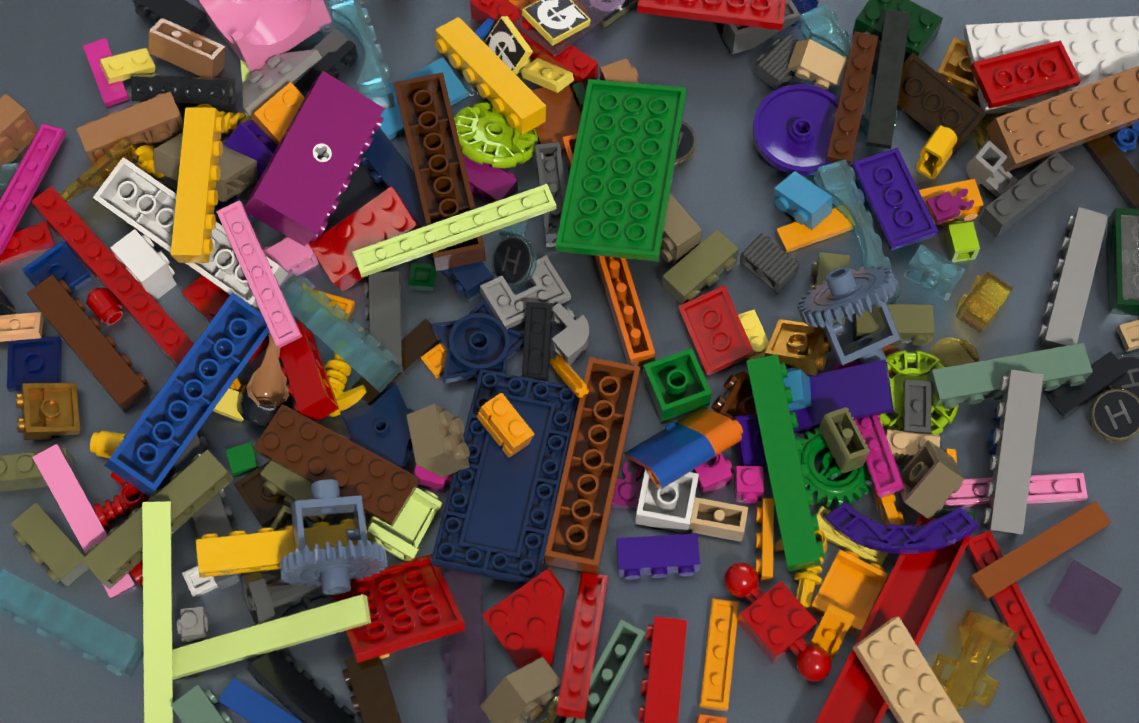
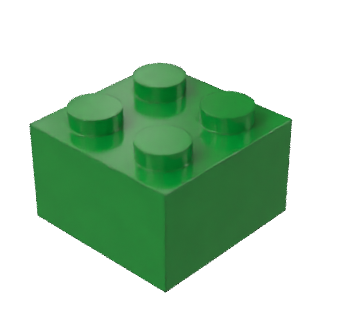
M692 348L643 365L642 377L661 422L710 405L712 392Z

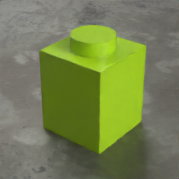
M956 221L948 225L944 239L950 263L976 259L980 246L974 223Z

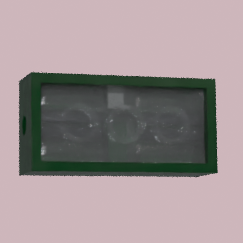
M1115 208L1107 219L1109 314L1139 315V209Z

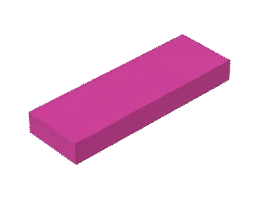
M106 38L84 45V51L106 108L129 100L123 81L109 84L100 67V59L113 56Z

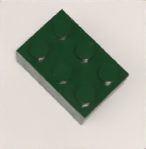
M869 0L856 18L852 35H854L855 31L861 33L869 32L872 35L879 36L878 39L881 40L886 10L909 12L910 20L904 62L912 53L921 59L937 36L943 18L910 0Z

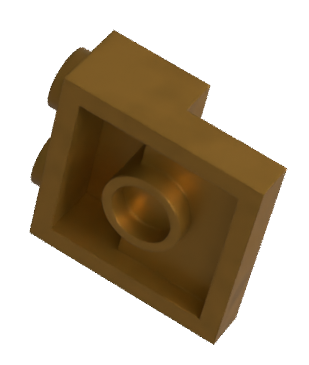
M954 37L937 73L971 101L978 102L979 87L975 83L970 69L971 57L968 54L967 43Z
M779 319L766 348L765 357L778 354L779 363L785 362V364H790L791 368H798L807 375L816 376L819 369L824 370L825 352L830 353L832 349L820 325L813 327L808 326L804 322Z
M76 383L22 384L20 393H16V409L22 410V417L17 418L18 433H23V440L51 439L52 435H79L80 424Z

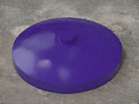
M806 84L784 86L770 93L760 103L753 121V139L761 156L770 165L783 172L792 174L796 171L802 176L819 174L835 166L836 163L827 162L826 157L839 99L820 87Z

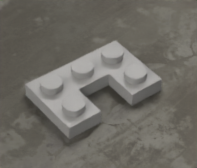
M547 256L530 262L527 276L534 287L517 295L513 294L503 276L480 285L479 291L495 317L502 322L506 329L525 321L527 302L552 303L554 307L558 303L563 304L571 300L569 290Z

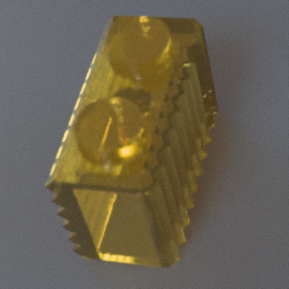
M989 271L983 277L977 276L970 287L973 291L970 295L965 293L956 305L959 307L956 317L969 324L970 327H973L979 333L983 332L1014 289Z

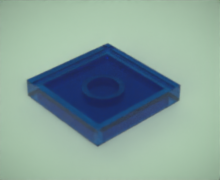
M64 241L22 269V272L34 287L51 275L58 282L63 280L72 291L69 295H72L93 280L92 275Z
M60 336L8 341L7 389L9 392L21 391L22 384L61 383L62 339Z

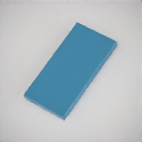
M443 57L402 79L407 80L443 72L451 106L468 97V91ZM392 84L369 97V99L384 107L381 117L384 119L380 128L389 140L404 132L395 85Z

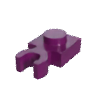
M961 189L954 197L948 191L926 199L925 205L936 225L959 217L960 210L972 208L974 200L968 202L962 200L963 197L967 196L968 189Z
M628 462L624 463L622 474L625 480H617L612 507L637 511L642 483L636 481L642 476L643 467L641 465L638 466V471L632 474L628 472Z

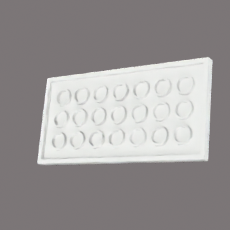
M1139 16L965 25L963 29L968 46V54L971 57V65L976 61L1061 40L1081 80L1076 87L989 109L979 88L980 106L987 114L1014 112L1139 66Z

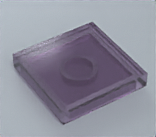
M1074 560L1047 606L1096 635L1123 588Z

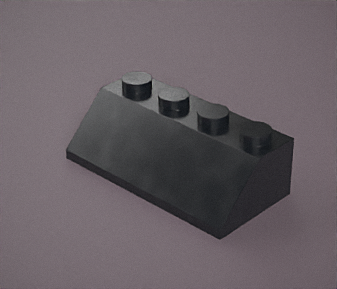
M276 651L269 652L247 666L246 669L254 680L302 723H356L353 720L356 715L345 705L341 708L333 702L336 697L325 687L319 690L313 684L316 680L306 670L303 669L299 672L295 669L293 665L296 662L285 652L281 655Z

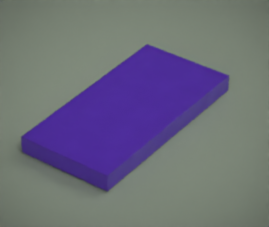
M898 147L851 163L850 167L890 251L937 236V227Z
M884 359L825 372L816 376H809L812 407L790 411V413L795 412L798 428H793L794 432L818 428L825 414L844 407L849 408L848 412L851 413V417H854L853 420L894 412L887 362Z

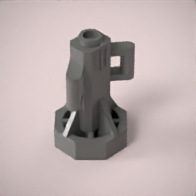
M259 571L242 575L241 584L244 598L254 625L279 619L290 606L301 602L306 610L335 603L332 595L323 593L322 585L316 586V584L305 586L304 584L296 586V584L284 582L281 577L261 574ZM323 596L322 599L311 602V599Z

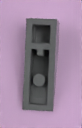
M786 0L782 30L799 20L801 16L791 0ZM724 23L722 38L730 52L735 54L758 46L781 30Z

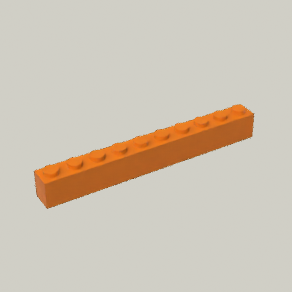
M577 134L562 137L563 154L569 174ZM594 255L628 365L638 366L641 369L643 365L655 361V350L626 258Z

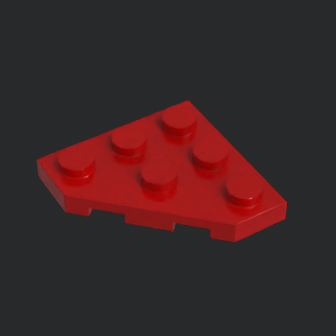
M550 568L482 614L518 669L541 657L545 659L551 668L553 667L565 589Z

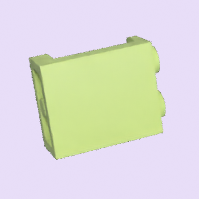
M416 488L393 527L374 516L371 517L366 526L367 538L372 543L377 542L381 544L386 551L405 562L411 561L419 550L417 549L419 543L443 503L438 500V496L434 493Z

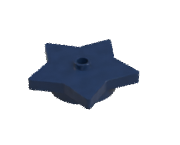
M485 299L481 300L468 315L459 320L433 323L431 328L433 334L447 353L443 383L470 378L478 379L480 369L506 374L507 361L524 346V334L511 328L506 329L502 322L495 317Z
M393 385L372 405L346 409L340 412L351 433L350 441L406 470L409 455L413 451L407 414L415 411L407 408L397 385Z

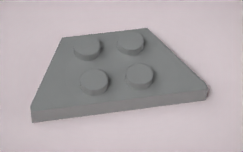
M318 50L280 53L268 59L267 64L260 70L252 72L248 76V80L243 83V109L248 116H251L287 84L292 83L322 58Z

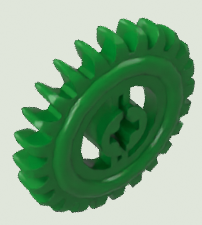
M814 428L813 434L805 432L804 438H801L804 453L798 455L800 464L806 463L809 479H804L805 488H811L812 495L816 494V504L822 498H826V507L830 506L833 499H835L837 507L842 505L843 499L849 505L852 504L853 497L856 501H860L862 498L861 492L866 495L869 492L868 486L873 485L866 461L863 467L852 470L850 476L845 480L838 481L842 472L838 464L836 467H833L836 464V460L832 453L828 452L824 455L817 472L814 458L819 452L829 449L819 428Z

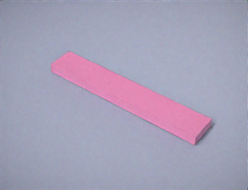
M239 200L216 211L276 346L281 348L301 338L300 330L242 202Z
M56 444L33 456V459L86 554L92 546L100 544L105 540L108 534L59 445ZM128 573L111 589L107 588L104 584L103 586L109 597L113 598L135 586V583Z
M1084 473L1031 475L1027 504L1086 501L1088 498ZM993 478L964 479L960 489L950 495L945 501L943 508L989 506L990 497H986L988 482L992 481Z

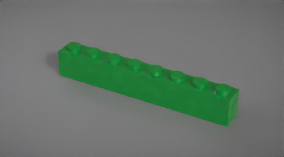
M778 354L747 360L788 570L791 572L821 566L820 558L825 557L822 541L816 542L814 531H819L817 515H811L809 505H813L814 500L811 488L805 489L804 479H809L806 463L800 464L798 454L804 452L801 438H795L793 428H798L795 412L790 413L788 403H792L793 399L790 387H784L783 378L788 377L785 362L779 363Z

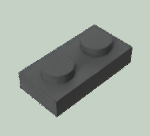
M905 380L903 382V431L931 433V381Z

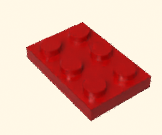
M725 285L678 306L708 376L755 355Z

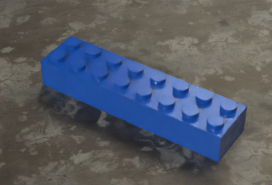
M232 293L104 466L147 496H150L157 489L270 332L263 315Z

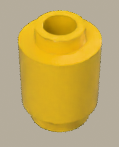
M103 430L100 433L94 432L90 441V452L96 453L98 457L110 458L127 434Z

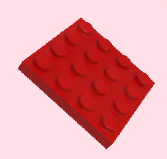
M432 554L385 567V570L379 571V574H372V577H363V580L354 579L353 582H350V591L332 594L334 602L362 594L367 596L371 623L345 630L357 663L465 630L464 620L440 568L431 566Z

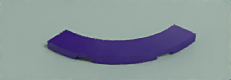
M845 501L841 506H838L824 517L825 521L835 531L850 541L872 550L895 554H915L941 549L968 537L979 529V524L961 506L943 517L919 526L877 523L871 518L860 514Z

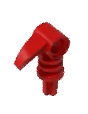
M112 472L110 477L123 487L121 493L113 497V502H110L109 499L105 500L104 506L99 502L94 504V511L104 528L110 527L111 519L117 522L119 521V515L122 514L124 518L127 517L129 510L132 512L136 508L142 507V502H148L150 496H147L114 472Z

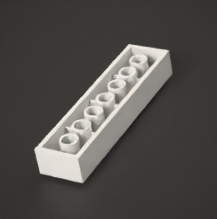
M123 157L96 192L93 199L171 253L177 194ZM216 222V227L212 230L211 235L214 249L212 255L209 256V263L185 264L229 295L234 293L261 312L223 226ZM267 257L280 286L289 273Z

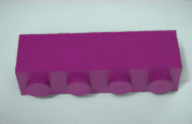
M463 155L471 192L474 196L486 204H490L513 196L518 192V180L513 173L507 170L503 171L500 168H492V165L487 163L480 165Z

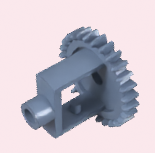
M871 265L867 269L863 266L858 271L855 268L851 270L849 267L838 268L826 275V280L822 281L823 285L814 286V290L807 291V295L802 296V300L798 301L799 305L797 308L803 322L807 323L808 326L818 327L820 325L823 328L834 357L840 365L847 364L856 359L859 360L860 365L884 359L887 362L882 348L900 340V334L887 304L888 297L891 298L897 284L891 269H888L886 266L882 268L879 265L874 268V265ZM875 304L879 308L886 328L840 347L836 334L844 331L842 319L847 317L852 322V315L855 313L862 318V310L867 309L869 313H872L871 305Z
M320 480L311 484V500H298L291 504L295 554L289 552L288 556L285 555L280 561L281 579L284 582L296 584V586L304 584L305 586L316 584V586L322 585L324 594H341L351 590L350 582H353L354 579L363 580V577H372V574H379V571L385 570L388 564L385 548L377 542L372 544L367 538L362 496L340 497L338 481ZM353 512L355 529L346 530L347 546L342 547L340 540L337 541V546L333 548L328 541L326 542L325 549H320L317 543L314 546V551H310L309 547L305 546L302 516ZM352 540H357V546H353Z

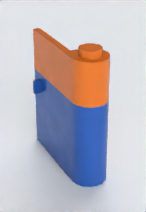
M702 407L677 422L665 426V429L624 454L626 458L646 468L653 483L659 489H663L740 442L743 429L737 420L732 421L724 415Z

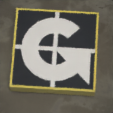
M539 0L522 10V16L552 46L590 26L591 21L571 0Z
M502 16L484 42L516 75L533 52L508 16Z

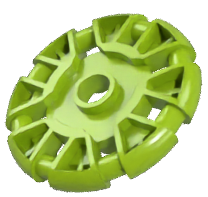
M490 102L475 103L473 107L467 106L454 116L462 154L480 165L487 163L491 164L492 168H512L517 163L523 164L527 162L535 153V145L538 144V135L535 128L521 135L508 124L507 119L501 113H497ZM485 151L495 153V155L485 153Z
M906 350L886 356L888 371L891 370L896 374L892 379L889 377L894 412L891 413L896 418L892 421L886 413L879 415L885 432L887 430L903 431V382L905 380L927 381V373L929 371L945 368L939 362L940 359L923 351L916 350L915 353H908ZM907 363H915L916 368H908ZM931 397V414L935 410L939 414V418L934 420L931 417L930 434L939 435L942 433L943 427L947 424L950 425L954 420L959 405L950 409H944L943 406L934 407Z

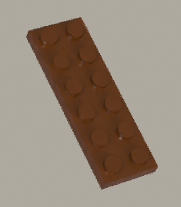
M283 404L253 448L260 455L312 483L320 480L338 481L340 497L362 496L364 511L392 527L421 482L420 478Z

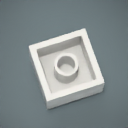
M134 229L110 248L120 263L156 301L177 285L173 278L175 272L170 267L167 257L161 251L157 253L153 248L154 244L145 234L141 236Z
M645 468L635 524L688 534L699 474L689 472L663 489H659L653 483Z

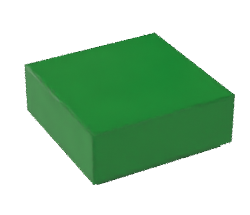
M251 442L226 449L233 476L259 468Z

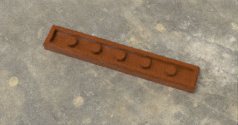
M1094 501L973 574L969 580L983 600L986 601L1106 528L1112 522L1098 503Z

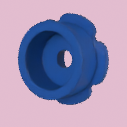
M1123 128L1113 136V141L1121 151H1131L1137 146V134L1132 129Z

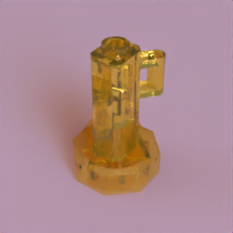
M966 609L957 625L959 627L961 653L958 660L938 653L931 669L939 683L945 686L944 691L959 712L961 708L968 709L972 700L989 708L1000 683L984 673L989 663L1012 649L1018 633L1008 626L983 614ZM946 664L954 666L949 680L940 678ZM982 680L987 685L980 697L975 693Z

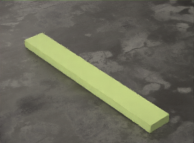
M545 184L353 251V257L361 277H365L556 209V203L548 185Z
M142 502L144 723H173V708L171 707L173 703L171 502Z
M362 594L173 649V680L370 624L371 619L367 596Z

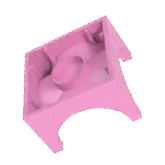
M197 0L201 10L206 13L209 22L251 73L264 67L271 57L280 53H286L332 22L323 0Z

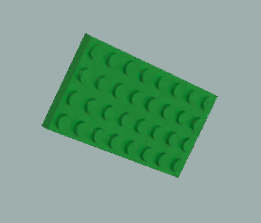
M588 79L555 245L556 251L659 262L687 88Z

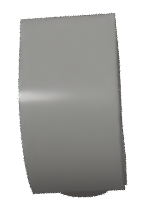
M990 140L977 151L966 166L969 178L975 179L977 186L982 184L997 198L1017 182V179L1010 172H1005L1002 163L1008 156Z
M558 303L553 307L552 320L562 331L551 339L552 350L571 365L582 357L588 348L589 324L584 315L576 320L574 313L569 308H564Z

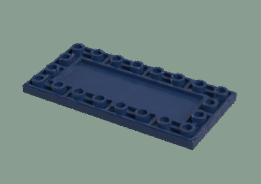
M480 369L463 434L464 442L470 452L468 457L470 467L453 473L430 562L431 566L524 585L541 574L580 399L567 385ZM500 393H503L535 434L526 447L510 458L502 450L503 447L497 444L476 417L481 406Z

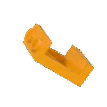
M839 550L809 609V613L822 619L829 604L855 616L847 632L858 637L889 574L884 572V569L878 564H868L860 560V557L852 551L845 550L844 552Z

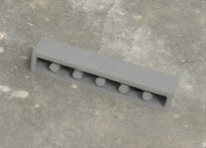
M1078 207L1074 216H1069L1065 228L1069 230L1068 237L1064 236L1060 251L1064 252L1063 257L1058 259L1054 273H1058L1057 281L1053 280L1049 290V295L1053 296L1051 303L1047 302L1043 317L1047 318L1046 324L1041 325L1038 339L1041 340L1040 350L1077 344L1108 215Z
M1009 370L1006 372V376L1002 375L1000 391H1004L1003 401L998 403L996 414L997 418H1000L999 428H995L993 444H997L996 455H992L990 460V470L993 471V479L988 482L986 497H990L989 508H985L983 513V524H987L986 530L1023 535L1044 374Z

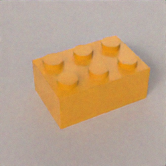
M290 82L254 112L250 120H253L279 145L305 97Z

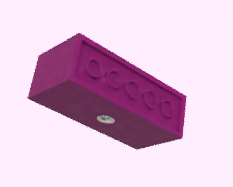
M322 71L307 92L244 206L247 214L303 246L310 240L314 242L318 235H321L328 224L327 218L330 214H333L339 204L337 199L341 193L345 192L351 181L348 178L360 165L362 160L360 156L368 149L373 140L371 138L372 134L378 130L384 118L381 117L384 107Z

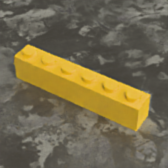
M459 17L435 29L436 40L434 44L437 51L441 54L443 53L454 68H458L466 81L472 83L483 98H487L497 113H501L512 128H515L523 135L546 122V105Z
M185 108L171 256L178 263H209V256L212 255L214 249L211 235L212 230L216 227V217L214 215V205L218 203L216 183L220 180L221 176L220 166L218 165L219 156L223 154L221 132L225 131V119L216 108Z
M354 519L342 520L339 525L329 526L328 522H319L313 524L311 528H304L305 546H308L310 551H314V546L317 543L320 549H325L326 542L328 541L333 548L337 546L338 540L341 541L342 547L347 546L346 530L355 529ZM293 525L285 527L283 531L263 528L257 530L255 534H246V531H235L229 533L227 537H218V534L201 536V539L196 540L199 578L280 569V561L285 555L288 556L289 552L295 554ZM352 540L353 546H357V540Z

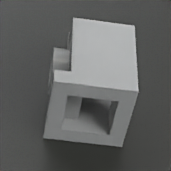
M204 607L181 609V618H177V631L182 637V644L197 643L210 639L209 614Z

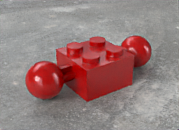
M743 562L731 565L724 575V585L727 591L736 597H746L751 603L748 608L739 614L737 623L772 664L791 649L797 656V671L804 679L817 682L826 678L832 666L829 654L823 648L809 646L804 641V638L814 630L817 624L814 617L782 581L778 582L764 594L758 588L759 577L751 565Z

